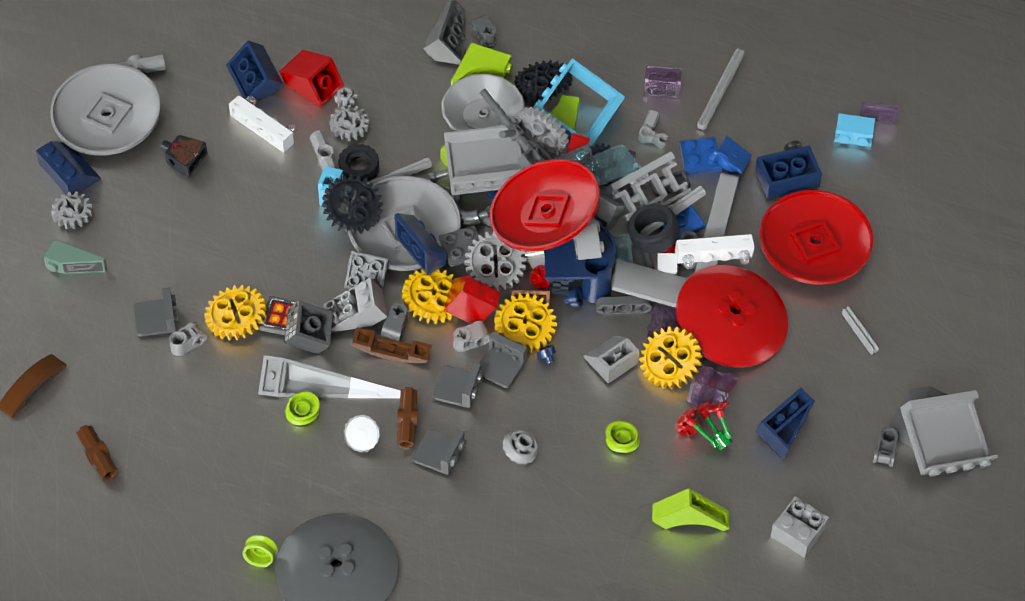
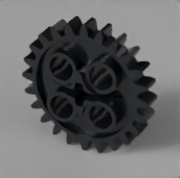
M543 60L541 64L535 62V65L528 64L529 68L523 67V71H518V75L515 76L514 85L524 99L528 98V101L535 99V102L539 99L543 100L544 97L541 95L547 87L551 89L553 85L550 82L556 74L560 76L561 72H559V69L564 63L559 64L558 61L552 63V60L545 63ZM567 71L549 97V100H552L553 96L558 98V94L564 95V90H569V86H572L573 81L572 74Z
M350 174L348 179L343 175L341 181L336 178L334 183L330 182L329 188H326L324 191L325 194L322 197L324 202L321 207L326 209H324L323 214H329L326 220H333L331 226L333 227L337 224L338 231L345 228V234L349 230L352 231L353 235H355L357 230L362 234L364 229L369 231L371 226L374 227L376 221H379V215L383 212L381 209L383 202L379 201L382 195H376L378 188L372 189L373 183L366 184L367 178L360 181L359 175L356 179H353L352 174ZM354 190H356L357 193L353 203L354 208L351 212V219H348V215L352 205L351 200L353 198ZM341 191L347 192L349 196H344ZM359 196H364L367 201L361 200ZM338 208H342L345 213L339 212ZM356 213L362 214L364 218H359Z

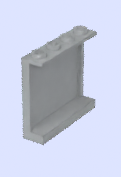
M506 126L444 132L452 195L499 190L510 177L524 169L518 161L522 153L517 141H512L510 137L500 138L499 136L500 131L508 130Z
M977 390L912 400L900 407L921 475L929 474L932 477L941 474L943 471L949 474L958 471L960 468L966 471L975 468L977 465L983 468L992 465V461L998 458V455L990 456L973 401L979 398Z

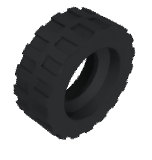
M364 144L350 145L346 149L344 148L339 155L338 165L340 170H343V175L347 179L350 174H352L353 179H356L359 175L360 181L367 178V182L377 177V173H379L378 153L371 146ZM361 158L367 160L368 166L363 170H354L350 167V162Z

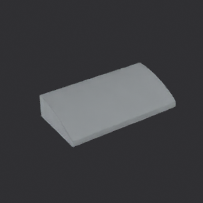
M616 259L612 269V290L676 307L678 294L688 278Z

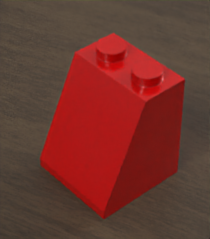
M307 50L300 51L279 71L286 86L318 107H322L337 93V90L344 86L332 57Z
M469 276L458 277L453 280L443 311L470 324L476 321H484L497 308L501 292Z

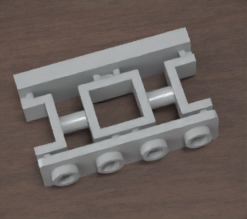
M672 151L605 187L608 194L611 193L612 200L621 196L629 211L628 214L622 217L627 222L625 223L626 227H628L631 215L637 210L634 206L636 202L639 201L642 207L649 204H662L669 207L673 204V201L681 199L692 191L691 188L688 189L687 182L678 185L670 170L677 166V163L673 161L675 157ZM665 163L667 164V167L662 169L665 179L660 181L656 173L649 176L648 172ZM634 180L637 181L636 184L631 186L635 193L634 196L630 197L626 189L620 193L617 189ZM649 180L652 181L660 195L648 202L640 188V185ZM670 185L673 192L679 189L682 191L680 194L663 202L662 199L669 196L664 188L665 186Z

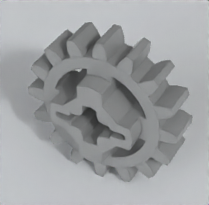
M348 105L346 109L344 106H341V110L335 109V114H331V119L329 120L331 132H334L335 137L340 136L341 140H344V138H347L348 141L351 138L358 140L357 136L364 137V132H368V114H364V109L358 110V106L351 108V105Z
M68 192L67 196L61 194V199L55 198V203L51 204V214L54 222H58L59 227L65 225V229H68L69 226L75 229L76 225L82 227V222L88 223V217H92V205L90 204V199L85 198V194L80 196L78 192H75L74 195Z

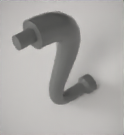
M448 169L437 173H429L430 181L436 183L439 179L449 177ZM451 193V197L455 201L460 213V225L482 224V219L489 218L487 210L479 212L478 209L472 211L463 210L460 205L461 194L452 195Z

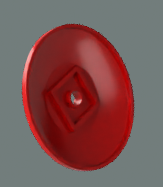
M553 159L532 164L510 177L496 193L490 208L492 229L501 242L516 250L543 251L562 245L582 232L593 219L600 203L599 184L587 167L575 161Z
M804 190L780 198L766 211L760 226V244L768 261L787 277L808 284H833L852 277L867 263L873 247V232L865 214L848 199L828 191ZM811 240H817L820 243L813 244L811 243Z
M715 265L701 269L686 280L676 300V318L680 330L685 329L687 335L691 333L694 336L693 339L696 338L699 342L697 345L702 349L698 353H701L702 356L715 363L736 368L762 364L779 351L786 339L788 315L781 297L765 279L750 270L732 265ZM730 309H737L739 314L732 313Z

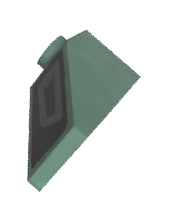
M57 240L52 242L43 256L46 268L62 274L106 272L107 270L104 257Z

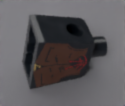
M182 135L177 136L172 143L164 140L160 146V149L165 152L166 163L187 178H190L208 154L206 142Z

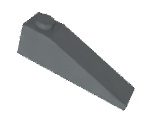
M449 0L428 35L423 49L435 61L460 65L466 54V47L463 46V41L466 39V35L463 34L465 9L456 0Z

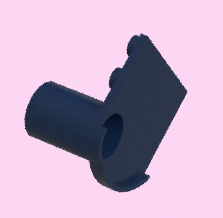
M600 223L599 241H603L604 253H601L602 258L576 259L573 239L557 247L544 250L545 280L547 282H554L556 280L573 282L575 279H581L583 298L590 303H596V300L601 297H610L612 292V267L616 259V242L608 229Z

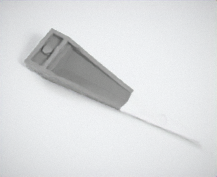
M266 355L263 358L259 395L291 398L297 393L308 391L315 394L318 398H400V390L286 358Z

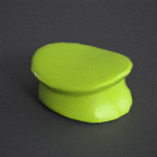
M308 391L293 395L289 399L285 410L288 421L294 425H305L314 421L319 415V398Z
M615 421L606 427V443L611 450L627 453L638 448L640 437L638 430L633 424L626 421Z
M255 535L246 540L243 557L253 566L267 567L273 562L278 549L274 541L269 537Z

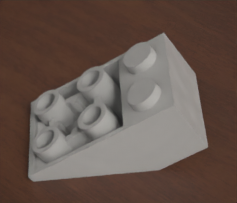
M371 278L323 304L324 309L333 312L331 332L356 329V327H369L387 318L383 289Z

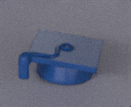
M726 136L718 151L715 150L709 159L713 161L716 157L717 162L723 169L729 172L738 171L742 174L752 155L730 137Z

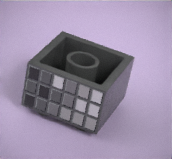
M300 300L297 301L287 311L284 343L320 354L330 346L333 312Z

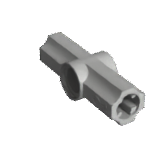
M163 54L149 57L132 55L127 61L111 63L135 68L145 75L149 72L165 70Z
M320 130L314 131L310 135V141L322 171L325 166L340 169L334 156L333 147L330 146L325 132Z

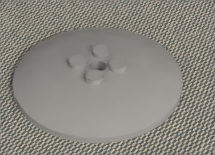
M99 64L76 72L61 84L52 99L50 117L57 136L70 148L89 155H112L135 147L150 135L159 120L161 102L154 83L139 70L121 64ZM111 112L109 116H102L103 113Z
M391 177L380 180L372 186V189L378 188L376 195H382L379 201L383 202L381 207L383 212L379 215V221H376V225L374 227L371 226L369 231L364 229L363 233L360 234L357 230L355 235H353L352 231L349 230L348 235L358 252L389 258L387 269L397 271L421 269V267L395 237L394 215L396 213L414 215L418 221L421 220L428 233L434 235L438 245L442 246L439 241V235L460 230V213L451 195L439 185L418 177ZM359 196L361 200L367 201L364 196ZM353 203L351 205L348 219H351V212L354 208ZM356 213L359 218H364L362 214Z

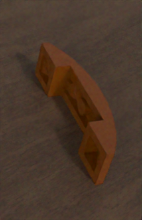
M356 327L352 341L354 347L366 353L403 363H427L432 348L431 344L414 340L412 344L375 336V331Z
M53 354L36 362L10 387L0 401V410L13 419L26 406L25 401L49 377L54 379L67 366L66 363Z

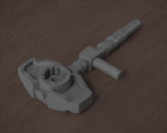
M486 89L480 91L481 96L488 103L490 109L495 112L497 118L508 129L499 132L500 138L510 137L512 141H517L519 146L522 147L524 153L519 157L518 161L523 168L538 162L554 159L547 150L545 151L539 146L533 149L530 143L528 144L526 138L523 137L525 134L519 125H514L511 122V119L506 116L505 111L500 108V105L492 98Z

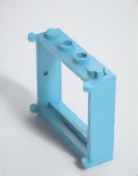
M572 58L568 64L565 62L559 69V72H561L560 76L555 75L550 82L553 86L551 89L549 87L546 88L541 95L544 99L542 101L538 100L533 109L538 107L540 112L544 110L542 107L567 71L608 100V103L585 135V137L590 138L587 148L589 150L625 96ZM562 123L561 128L566 129L565 134L569 135L567 139L570 143L572 134L578 133Z

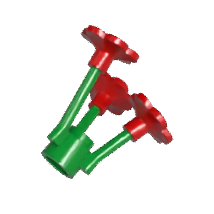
M728 400L713 405L708 401L696 410L690 407L676 422L678 426L685 422L691 427L693 426L714 448L718 447L719 450L733 442L731 440L732 434L726 424L723 408L729 405ZM710 412H716L717 417L721 420L724 431H718L710 419ZM693 413L696 416L701 415L708 422L715 433L713 438L696 424V420L692 417Z

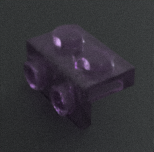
M863 101L860 116L875 118V122L896 125L899 110L897 106Z
M661 303L653 307L651 322L647 327V338L651 337L653 339L655 337L653 332H656L658 335L661 334V328L665 332H667L669 326L673 331L676 327L679 328L676 318V307Z

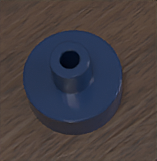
M579 288L570 289L568 296H564L565 304L570 303L573 308L581 307L583 305L581 290Z
M553 344L536 351L538 359L545 358L547 364L554 362L552 355L556 353Z

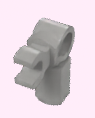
M650 110L643 126L639 130L638 140L644 144L654 143L658 148L664 149L665 143L660 140L667 142L668 135L664 133L657 134L654 131L660 114Z

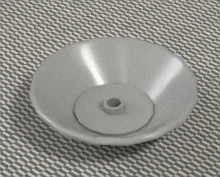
M491 74L470 75L457 80L446 90L441 103L442 114L449 127L454 131L502 126L501 120L497 118L495 112L490 109V106L480 94L481 90L486 89L514 124L517 114L521 109L525 108L524 98L517 87L503 77Z

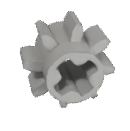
M344 87L337 90V95L334 98L335 102L338 103V108L344 106L346 109L348 105L355 107L357 94H354V89Z

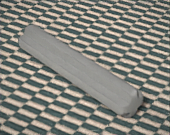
M851 307L844 308L842 310L843 317L870 354L877 353L879 351L878 344Z

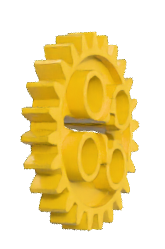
M421 269L420 273L415 270L414 275L410 274L408 280H405L402 289V299H405L404 305L408 306L407 311H414L413 317L419 315L420 321L426 318L427 323L433 320L437 324L439 319L444 323L446 318L450 321L453 315L443 310L453 283V274L447 276L446 270L440 273L439 269L429 275L423 269Z
M234 285L232 290L226 287V292L224 293L219 291L220 296L213 295L214 301H208L210 307H205L207 312L204 314L205 322L210 332H213L215 336L220 335L221 339L227 336L229 341L232 336H235L236 340H238L239 335L246 338L247 332L252 335V329L258 330L257 324L264 323L262 318H266L265 312L267 311L266 302L262 294L258 293L256 288L252 290L251 286H248L245 289L243 285L239 289ZM231 301H234L236 310L241 320V324H238L235 313L231 306Z
M519 293L518 299L512 295L511 302L505 299L504 305H499V310H496V317L494 318V330L498 331L497 334L504 335L511 341L523 344L532 353L533 347L539 350L540 344L546 347L547 341L551 342L557 326L555 322L556 316L553 315L554 309H549V303L543 305V298L537 301L536 295L530 298L529 293H527L526 297L523 298L521 293ZM516 310H521V311H523L524 313L519 314V313H516L515 311H516ZM535 316H539V317H541L542 319L536 320V319H534V317H535ZM515 326L517 329L512 330L509 327ZM532 332L535 336H530L527 333Z
M669 326L667 332L661 328V334L659 335L653 332L655 338L648 337L650 343H643L646 350L640 351L644 356L639 358L640 362L644 363L640 366L642 370H645L643 372L644 376L648 377L651 383L654 382L657 387L661 384L663 389H666L667 385L673 389L674 384L681 388L682 381L688 384L687 378L694 379L692 373H698L699 371L696 366L702 365L697 360L703 357L701 353H698L702 350L697 345L699 342L696 338L693 339L694 336L691 333L687 335L685 329L680 331L678 327L673 331ZM670 342H674L671 348H667ZM659 347H662L671 357H674L683 368L680 369L675 365L674 362L659 350ZM683 354H688L686 359L680 360ZM657 356H661L658 362H654ZM670 368H675L672 374H667Z

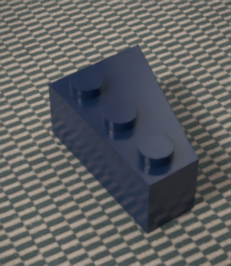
M802 388L798 389L764 418L755 432L784 459L815 400Z

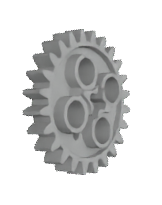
M530 106L529 108L521 109L515 117L516 121L514 124H518L525 133L523 137L526 140L535 141L553 157L554 155L556 157L562 155L569 146V140L567 139L569 135L565 134L566 129L561 128L562 123H557V118H551L550 113L547 115L544 110L540 112L538 107L533 109ZM530 143V145L534 149L536 146Z
M494 231L492 236L486 232L485 238L478 235L479 242L472 240L473 246H468V251L471 253H465V257L468 259L464 262V265L468 266L466 272H472L469 277L475 278V280L491 288L493 287L497 291L499 287L506 291V285L513 288L512 282L519 283L518 277H523L524 273L522 271L526 270V266L523 265L527 262V258H523L525 251H519L505 245L498 239ZM493 246L497 247V278L494 276ZM486 249L490 251V255L483 256L480 252ZM507 249L510 253L502 255L500 250ZM507 267L511 271L504 274L501 272V268ZM483 268H489L492 272L490 274H484L481 270Z

